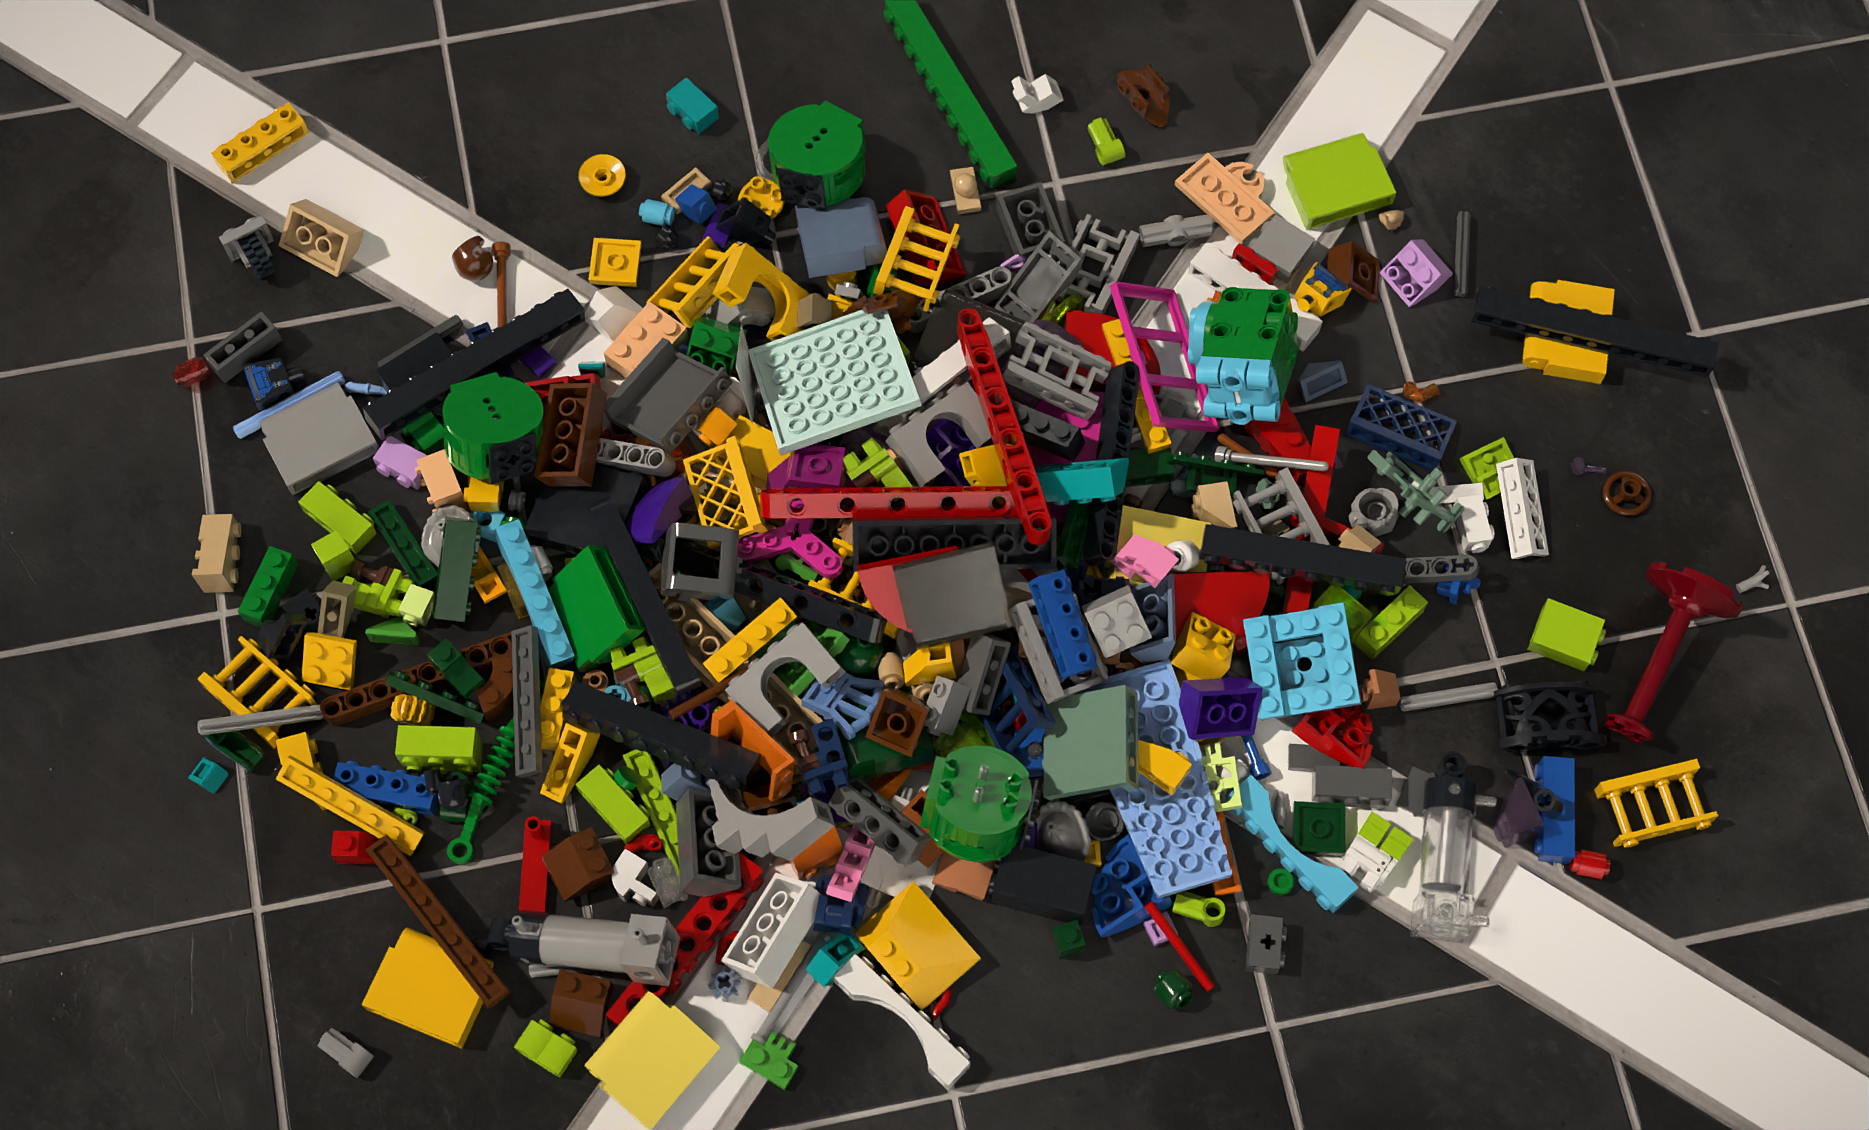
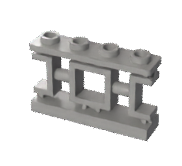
M1087 214L1084 221H1079L1075 231L1077 236L1075 240L1070 239L1068 246L1081 258L1084 259L1085 256L1105 263L1099 277L1079 269L1075 279L1080 280L1078 285L1071 284L1057 299L1058 302L1063 303L1066 294L1086 301L1085 313L1105 314L1113 297L1109 286L1115 281H1121L1138 246L1140 234L1132 230L1127 234L1126 230L1122 229L1118 238L1098 231L1100 220H1092V215ZM1091 229L1089 239L1098 242L1096 248L1084 243L1079 251L1088 230ZM1122 243H1125L1115 264L1112 265L1114 255L1104 252L1106 247L1108 246L1119 251ZM1106 281L1094 304L1096 294L1086 290L1088 284L1101 289L1103 282Z
M1025 322L1019 330L1015 342L1026 348L1021 359L1013 355L1010 356L1006 367L1001 373L1003 380L1087 421L1095 412L1099 400L1098 396L1089 392L1093 379L1103 383L1108 376L1112 363L1100 355H1094L1084 350L1079 345L1063 340L1059 335L1051 334L1041 329L1036 324ZM1034 344L1045 349L1043 357L1032 352ZM1049 358L1069 367L1065 380L1045 371ZM1027 361L1039 366L1037 373L1025 368ZM1078 366L1089 370L1087 377L1075 373ZM1071 382L1082 386L1080 394L1069 389Z

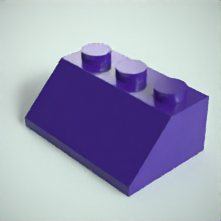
M1247 677L1182 681L1179 708L1188 738L1193 740L1254 735L1263 687Z

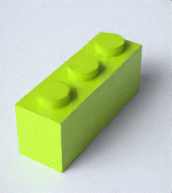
M318 481L298 503L307 515L329 533L338 530L348 548L357 555L377 534L373 527L374 521L365 513L360 515L356 512L357 508L348 499L344 501L338 497L339 493L331 485L324 486Z
M1408 586L1358 634L1354 644L1371 660L1375 659L1423 613L1428 601L1414 588Z
M598 765L576 783L579 793L626 845L651 827L648 819L651 816L641 804L638 807L632 801L634 796L629 790L620 788L616 784L614 774L609 768L604 770Z

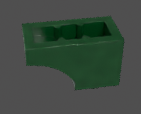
M446 638L427 654L433 667L465 699L485 683L483 678Z

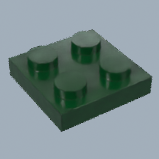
M1294 801L1293 847L1301 854L1344 856L1345 804Z

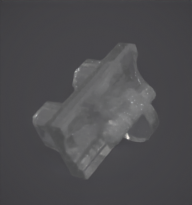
M664 857L655 860L653 866L647 868L648 876L664 908L676 901L688 899V894L680 893V877L671 860Z

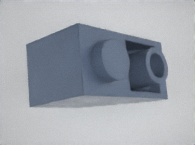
M675 763L661 774L662 793L676 801L682 797L688 788L711 792L707 777L695 771L686 770Z

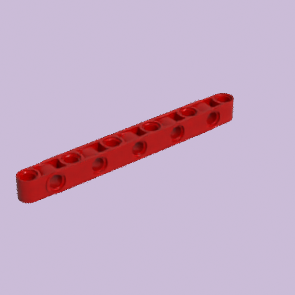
M966 308L959 312L957 334L962 353L1027 539L1034 545H1043L1049 540L1052 524L1046 500L981 317L975 309Z
M1008 486L774 488L760 491L761 517L1018 516ZM1002 496L1005 498V501L1002 505L996 506L992 504L993 498ZM896 497H900L905 502L902 506L895 507L891 504V501ZM945 497H952L955 500L951 506H944L941 503ZM798 498L804 504L800 508H794L790 504L791 500ZM844 498H851L854 504L851 507H844L840 502Z

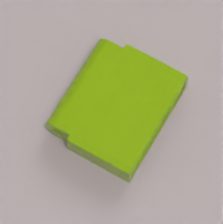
M1362 132L1283 156V167L1287 175L1286 186L1306 230L1393 204L1396 195L1394 186L1376 147H1370L1365 134Z

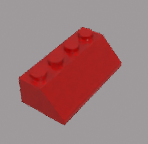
M903 190L886 204L889 218L894 225L895 231L905 206L914 209L912 218L916 219L917 223L950 234L936 196ZM914 231L912 233L907 232L905 236L909 238V241L943 253L947 245L945 242ZM952 248L938 285L966 276L955 248ZM906 249L903 251L906 261L937 271L940 261ZM912 273V278L917 285L931 287L933 280Z

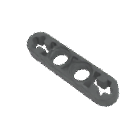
M1471 555L1406 558L1405 570L1407 575H1405L1403 584L1472 580L1477 577L1480 569L1477 560ZM1446 564L1449 566V570L1444 574H1439L1436 572L1437 566ZM1453 564H1456L1457 566L1456 573H1454ZM1466 564L1471 565L1469 571H1464L1463 569L1466 567ZM1417 565L1424 567V571L1420 575L1411 574L1413 567Z

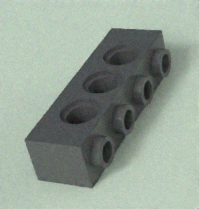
M848 777L849 785L835 790L828 805L836 810L839 816L847 819L859 832L864 833L873 840L876 846L889 853L897 863L906 867L919 860L931 838L925 830L858 777Z

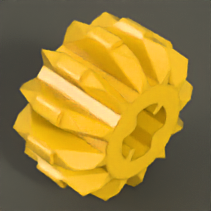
M401 694L395 697L390 716L395 721L408 725L430 726L431 721L434 719L436 706L415 696Z

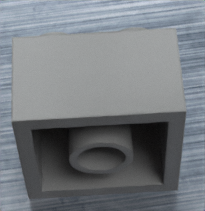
M1129 585L1082 606L1105 658L1152 638Z

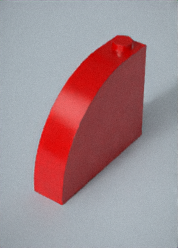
M1081 310L1066 312L1065 341L1079 345L1094 355L1104 357L1112 363L1111 368L1116 365L1105 338L1102 324L1117 320V318L1099 313H1085ZM1136 338L1140 351L1144 352L1147 364L1145 367L1147 374L1161 375L1157 356L1149 342L1143 338ZM1064 365V380H1065L1066 375H1067L1068 370H1069V367H1067V366H1065V365ZM1078 366L1075 373L1087 377L1089 370ZM1107 378L1103 383L1093 379L1089 391L1105 392ZM1071 382L1070 386L1073 389L1082 390V386ZM1151 385L1154 395H1159L1161 386Z
M957 546L857 566L860 583L867 599L875 610L891 624L911 633L928 636L952 633L955 636H960L974 629Z
M1254 570L1167 573V575L1172 574L1174 576L1176 641L1192 612L1236 634L1235 641L1239 640L1245 635L1243 619L1259 617L1263 611L1270 587V571L1268 574L1257 573Z

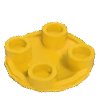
M759 176L753 177L741 189L738 201L746 198L769 215L771 219L775 218L782 211L785 203L781 200L778 185L774 181L763 179Z

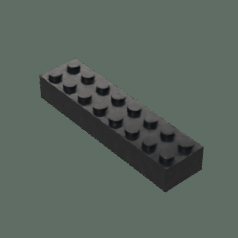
M1050 515L1052 523L1050 537L1043 545H1034L1029 542L1018 516L852 518L853 571L858 572V565L957 546L962 570L1056 569V517Z

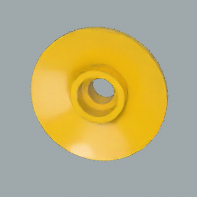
M595 155L587 159L579 170V181L582 188L589 194L599 197L616 193L623 186L626 178L623 164L611 155ZM601 178H607L604 181H599Z

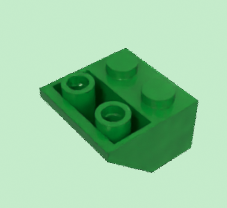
M700 317L694 323L686 356L716 371L723 367L728 376L732 377L736 367L741 328L708 317ZM743 329L746 338L748 330Z

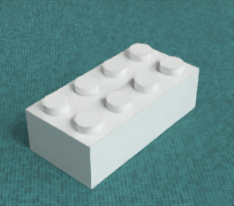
M775 873L721 961L731 970H735V973L740 977L773 989L814 922L818 897L821 894L808 883Z

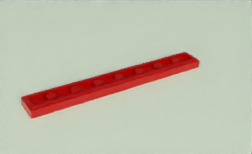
M1315 425L1309 460L1327 462L1329 468L1326 471L1307 470L1303 497L1322 529L1340 429ZM1304 536L1296 539L1310 542L1308 537ZM1299 576L1288 578L1282 611L1299 612L1308 610L1313 582L1305 581L1304 577Z

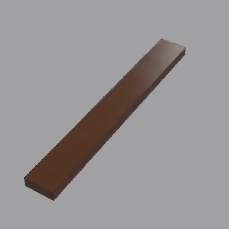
M386 834L366 849L367 853L486 1007L490 1010L507 997L510 991L390 837Z

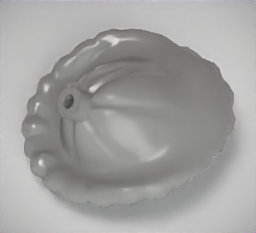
M447 505L438 508L427 519V523L423 528L421 547L429 561L435 564L437 568H439L445 517L474 520L469 512L457 505ZM480 541L475 542L474 551L476 552L479 551Z
M1049 801L1046 805H1042L1039 809L1041 814L1035 820L1038 834L1036 849L1084 861L1089 854L1091 838L1086 819L1082 817V813L1066 801Z

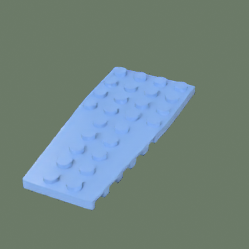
M1170 659L1108 676V680L1103 684L1076 693L1080 694L1126 684L1138 693V740L1170 749L1175 753L1180 752L1192 764L1190 773L1173 796L1139 772L1137 791L1129 792L1122 787L1110 789L1157 898L1230 878L1232 869L1230 870L1226 846L1223 843L1220 832L1221 827L1219 820L1217 821L1214 801L1210 794L1207 774L1202 764L1198 740L1188 738L1179 708L1181 689Z

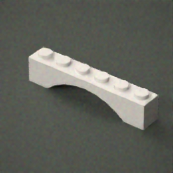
M855 954L833 976L834 983L852 1000L867 1001L881 1005L904 1019L914 1030L923 1046L929 1073L949 1090L970 1068L969 1055L959 1046L955 1049L948 1042L950 1037L942 1029L939 1028L936 1031L929 1024L931 1020L923 1011L920 1010L917 1013L910 1006L912 1002L905 994L901 992L898 995L891 988L893 984L886 976L882 974L879 977L872 970L874 966L867 958L863 956L860 959Z

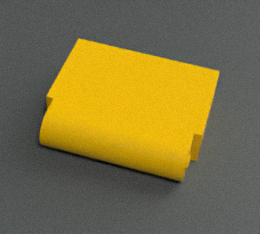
M1557 280L1556 284L1535 282L1531 285L1529 298H1541L1550 303H1563L1568 307L1576 309H1588L1593 313L1612 315L1615 289ZM1525 335L1522 364L1526 367L1543 370L1544 375L1600 384L1606 375L1608 354Z
M406 927L401 933L395 948L389 947L362 1006L370 1012L462 1049L483 1001L433 937ZM484 958L493 969V961Z

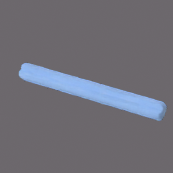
M337 371L240 422L233 429L237 437L241 439L262 428L259 421L336 383H339L341 386L345 383L342 374Z

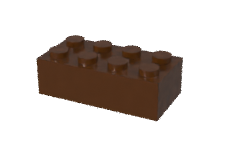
M594 383L550 384L543 423V434L541 436L534 475L535 478L547 486H592L607 393Z

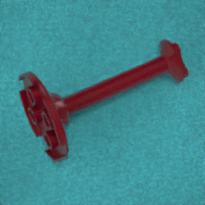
M1666 562L1651 563L1645 578L1652 587L1668 598V604L1673 612L1625 714H1607L1605 718L1607 720L1605 724L1607 728L1619 732L1637 743H1642L1643 740H1652L1654 737L1652 731L1643 722L1691 620L1701 618L1704 615L1726 619L1737 618L1744 606L1742 601L1738 605L1732 598L1734 592L1729 587L1714 578L1687 567L1684 568L1683 572L1666 569L1668 565Z

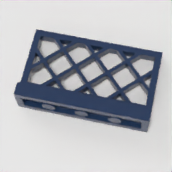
M1367 384L1345 435L1388 453L1391 451L1398 458L1433 471L1435 467H1438L1457 421ZM1368 394L1379 397L1381 402L1371 405L1367 398ZM1396 404L1401 406L1403 412L1393 414L1390 405ZM1384 407L1388 416L1378 418L1374 410ZM1369 411L1373 420L1367 421L1358 416ZM1417 413L1423 415L1426 421L1416 423L1412 415ZM1407 417L1410 425L1401 428L1397 419ZM1391 421L1395 429L1389 430L1384 428L1381 423ZM1442 423L1449 426V429L1439 433L1434 424ZM1429 426L1433 435L1423 437L1419 428ZM1414 430L1418 439L1408 438L1404 433ZM1436 440L1440 449L1432 448L1426 442Z

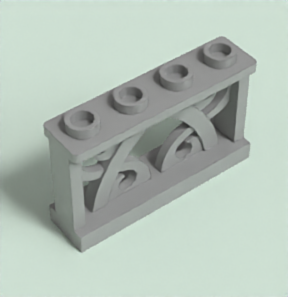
M1072 592L1074 600L1078 602L1076 594ZM1034 600L1020 602L1008 610L1047 705L1099 686L1108 680L1107 667L1099 657L1097 643L1091 638L1088 622L1085 616L1081 614V611L1080 617L1088 630V641L1091 649L1096 654L1097 667L1089 671L1090 678L1088 680H1082L1076 675L1069 677L1076 685L1063 690L1060 683L1065 679L1060 680L1057 668H1053L1051 660H1054L1052 653L1047 652L1045 645L1048 643L1046 635L1044 638H1041L1038 629L1042 630V632L1044 631L1038 614L1031 615L1029 610L1036 607Z

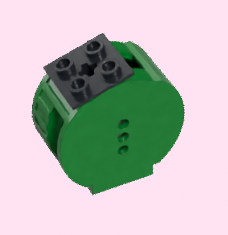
M825 100L820 106L813 104L793 109L780 117L773 125L768 137V148L773 180L780 188L782 201L826 211V206L839 203L858 190L864 180L866 171L863 120Z

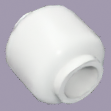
M1178 540L1167 546L1174 551L1175 556L1179 559L1172 567V572H1188L1198 565L1200 552L1194 542Z

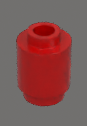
M1582 849L1575 851V858L1570 862V871L1576 872V875L1602 879L1603 875H1608L1610 869V860H1606V854Z

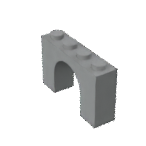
M968 382L962 386L958 383L946 391L948 395L942 400L938 396L927 404L929 408L922 413L919 409L908 417L910 422L904 426L899 423L889 430L891 435L885 442L918 487H924L940 476L945 470L927 443L926 429L929 422L936 419H948L957 423L976 448H980L992 439L977 394Z
M803 622L800 625L792 626L787 631V636L780 642H774L767 649L768 653L761 659L757 658L752 661L748 666V670L744 674L734 677L729 682V687L725 689L732 700L770 737H773L788 724L771 703L767 693L769 677L777 667L788 662L802 663L826 689L846 673Z

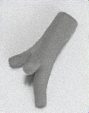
M1762 565L1754 576L1736 584L1738 592L1742 593L1753 587L1768 589L1769 585L1761 581L1770 572L1766 570L1765 565Z

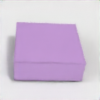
M1167 911L1162 913L1178 935V932ZM1153 918L1143 922L1154 947L1168 941Z

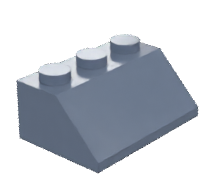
M1172 574L1165 576L1156 588L1148 582L1131 588V592L1152 638L1130 647V654L1146 666L1167 660L1176 643L1174 576Z

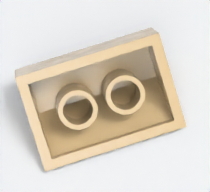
M304 199L290 204L279 246L338 277L358 252L364 229Z

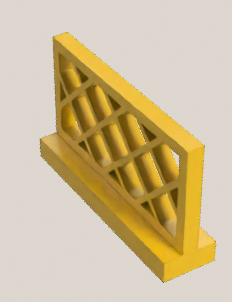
M736 436L727 438V443L683 460L702 525L713 527L718 525L723 528L735 529L733 526L738 517L741 516L747 520L748 527L739 530V538L754 532L762 534L768 531L765 518L761 517L760 502L743 445ZM727 453L728 458L723 466L714 463L718 454ZM700 461L706 463L700 475L693 472L692 464ZM711 466L721 470L715 482L705 478ZM725 473L734 476L730 488L720 484ZM703 481L713 485L707 497L699 494L698 491ZM717 488L727 491L722 503L712 500ZM732 494L740 497L741 500L736 510L726 506ZM709 503L719 507L713 519L705 515V510ZM724 509L734 513L728 525L718 521ZM707 541L710 549L721 545L719 542Z

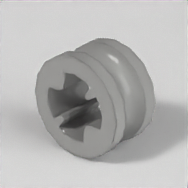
M517 490L511 491L508 502L509 511L513 512L516 509L518 513L523 512L526 503V492L521 491V493H517Z

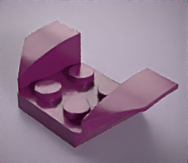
M812 444L790 452V456L768 474L766 489L789 488V486L801 488L856 487V485L846 471L848 469L842 459L848 455L845 447ZM844 498L841 501V505L852 506L854 504L851 498Z

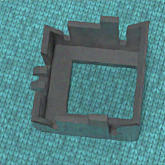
M672 523L665 532L659 596H675L680 592L678 595L679 601L690 602V598L713 600L716 596L731 600L734 597L736 574L742 573V568H739V564H742L743 558L737 557L739 530L687 523ZM676 538L721 543L718 579L674 574L673 563Z

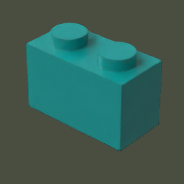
M687 77L666 93V106L673 115L677 114L682 119L685 127L689 130L693 129L698 135L719 119L717 105Z

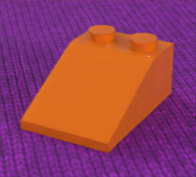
M835 826L793 860L789 861L799 880L803 878L806 880L811 879L819 874L820 869L826 866L831 868L837 865L844 849Z

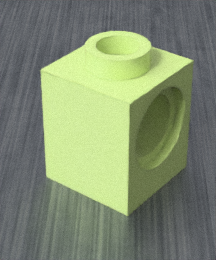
M411 584L398 609L403 621L412 626H417V624L426 626L433 612L434 592Z

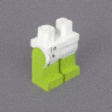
M1373 811L1342 858L1343 863L1341 865V869L1350 879L1356 870L1365 875L1360 886L1369 893L1378 885L1381 886L1414 840L1394 826L1381 847L1377 848L1390 828L1391 823Z

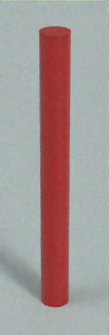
M1150 901L1144 906L1206 992L1215 986L1155 903Z

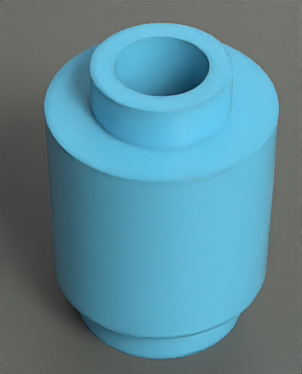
M647 199L645 203L640 205L639 216L642 217V222L671 226L675 216V207H671L668 203Z

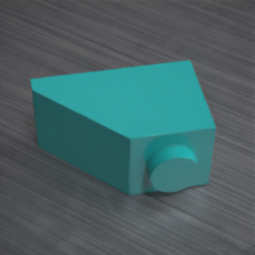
M842 934L820 948L805 970L815 981L826 987L834 981L833 976L855 954L859 957L866 948L854 937Z

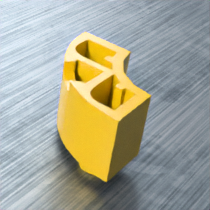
M468 476V487L464 488V502H468L469 510L500 512L501 499H503L504 481L490 484V480L487 478L477 479Z

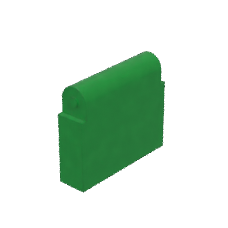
M588 545L552 579L554 584L548 589V592L574 653V661L579 672H588L597 668L601 663H609L612 660L611 650L618 647L626 648L645 630L606 546Z

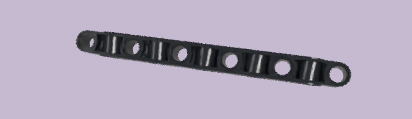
M665 532L654 543L637 542L636 549L639 555L662 564ZM676 538L674 569L695 577L718 579L719 551L684 538ZM746 561L739 564V568H742V573L736 574L734 592L768 605H772L781 597L797 616L867 642L881 643L887 619L883 618L877 611ZM713 563L717 565L718 572L714 570ZM757 579L762 582L763 589L758 586ZM802 596L807 599L808 606L803 603ZM847 613L852 615L854 623L848 620Z

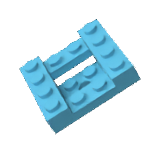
M1344 602L1319 606L1316 609L1243 619L1253 682L1263 687L1258 711L1261 721L1362 705ZM1321 634H1323V636L1305 638V639L1294 640V641H1288V642H1282V643H1276V644L1274 643V642H1280V641H1286V640H1292V639H1297V638H1303V637H1309V636H1315V635H1321ZM1309 658L1312 661V667L1305 672L1299 670L1298 662L1300 659Z

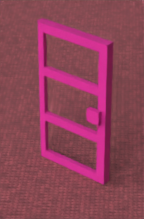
M1115 281L1109 287L1130 350L1131 359L1140 371L1139 382L1153 426L1205 432L1220 430L1217 418L1204 416L1203 406L1208 390L1206 384L1197 383L1196 367L1188 362L1189 332L1175 290ZM1123 296L1167 302L1176 332L1132 326ZM1136 338L1180 343L1191 379L1147 374L1145 367L1147 364L1144 352L1140 351ZM1151 385L1195 390L1205 421L1161 416Z

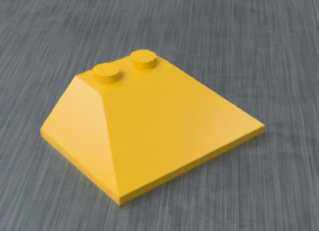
M914 881L856 931L857 936L921 1011L981 959Z

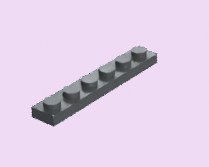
M533 625L511 631L516 776L520 778L543 773L538 627Z

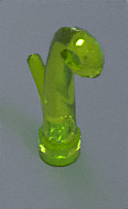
M1073 294L1057 306L1052 301L1037 325L1050 333L1066 312L1083 309L1084 297L1081 294ZM1034 344L1032 351L1035 352L1039 346Z

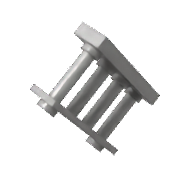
M1288 467L1278 472L1277 481H1275L1274 485L1245 499L1240 491L1234 493L1232 498L1234 512L1236 515H1241L1250 532L1262 533L1261 528L1288 515H1296L1300 522L1298 524L1299 527L1279 537L1297 539L1304 536L1308 537L1310 542L1330 545ZM1278 493L1285 495L1288 500L1286 506L1257 520L1254 519L1249 507ZM1270 572L1272 580L1275 579L1278 585L1283 583L1284 577L1279 576V573Z

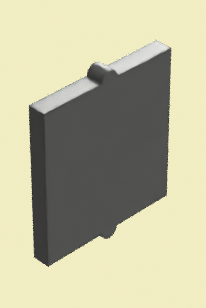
M1413 766L1396 806L1413 813L1414 817L1419 816L1435 823L1437 818L1428 817L1423 813L1425 781L1428 778L1436 777L1433 772L1429 774Z

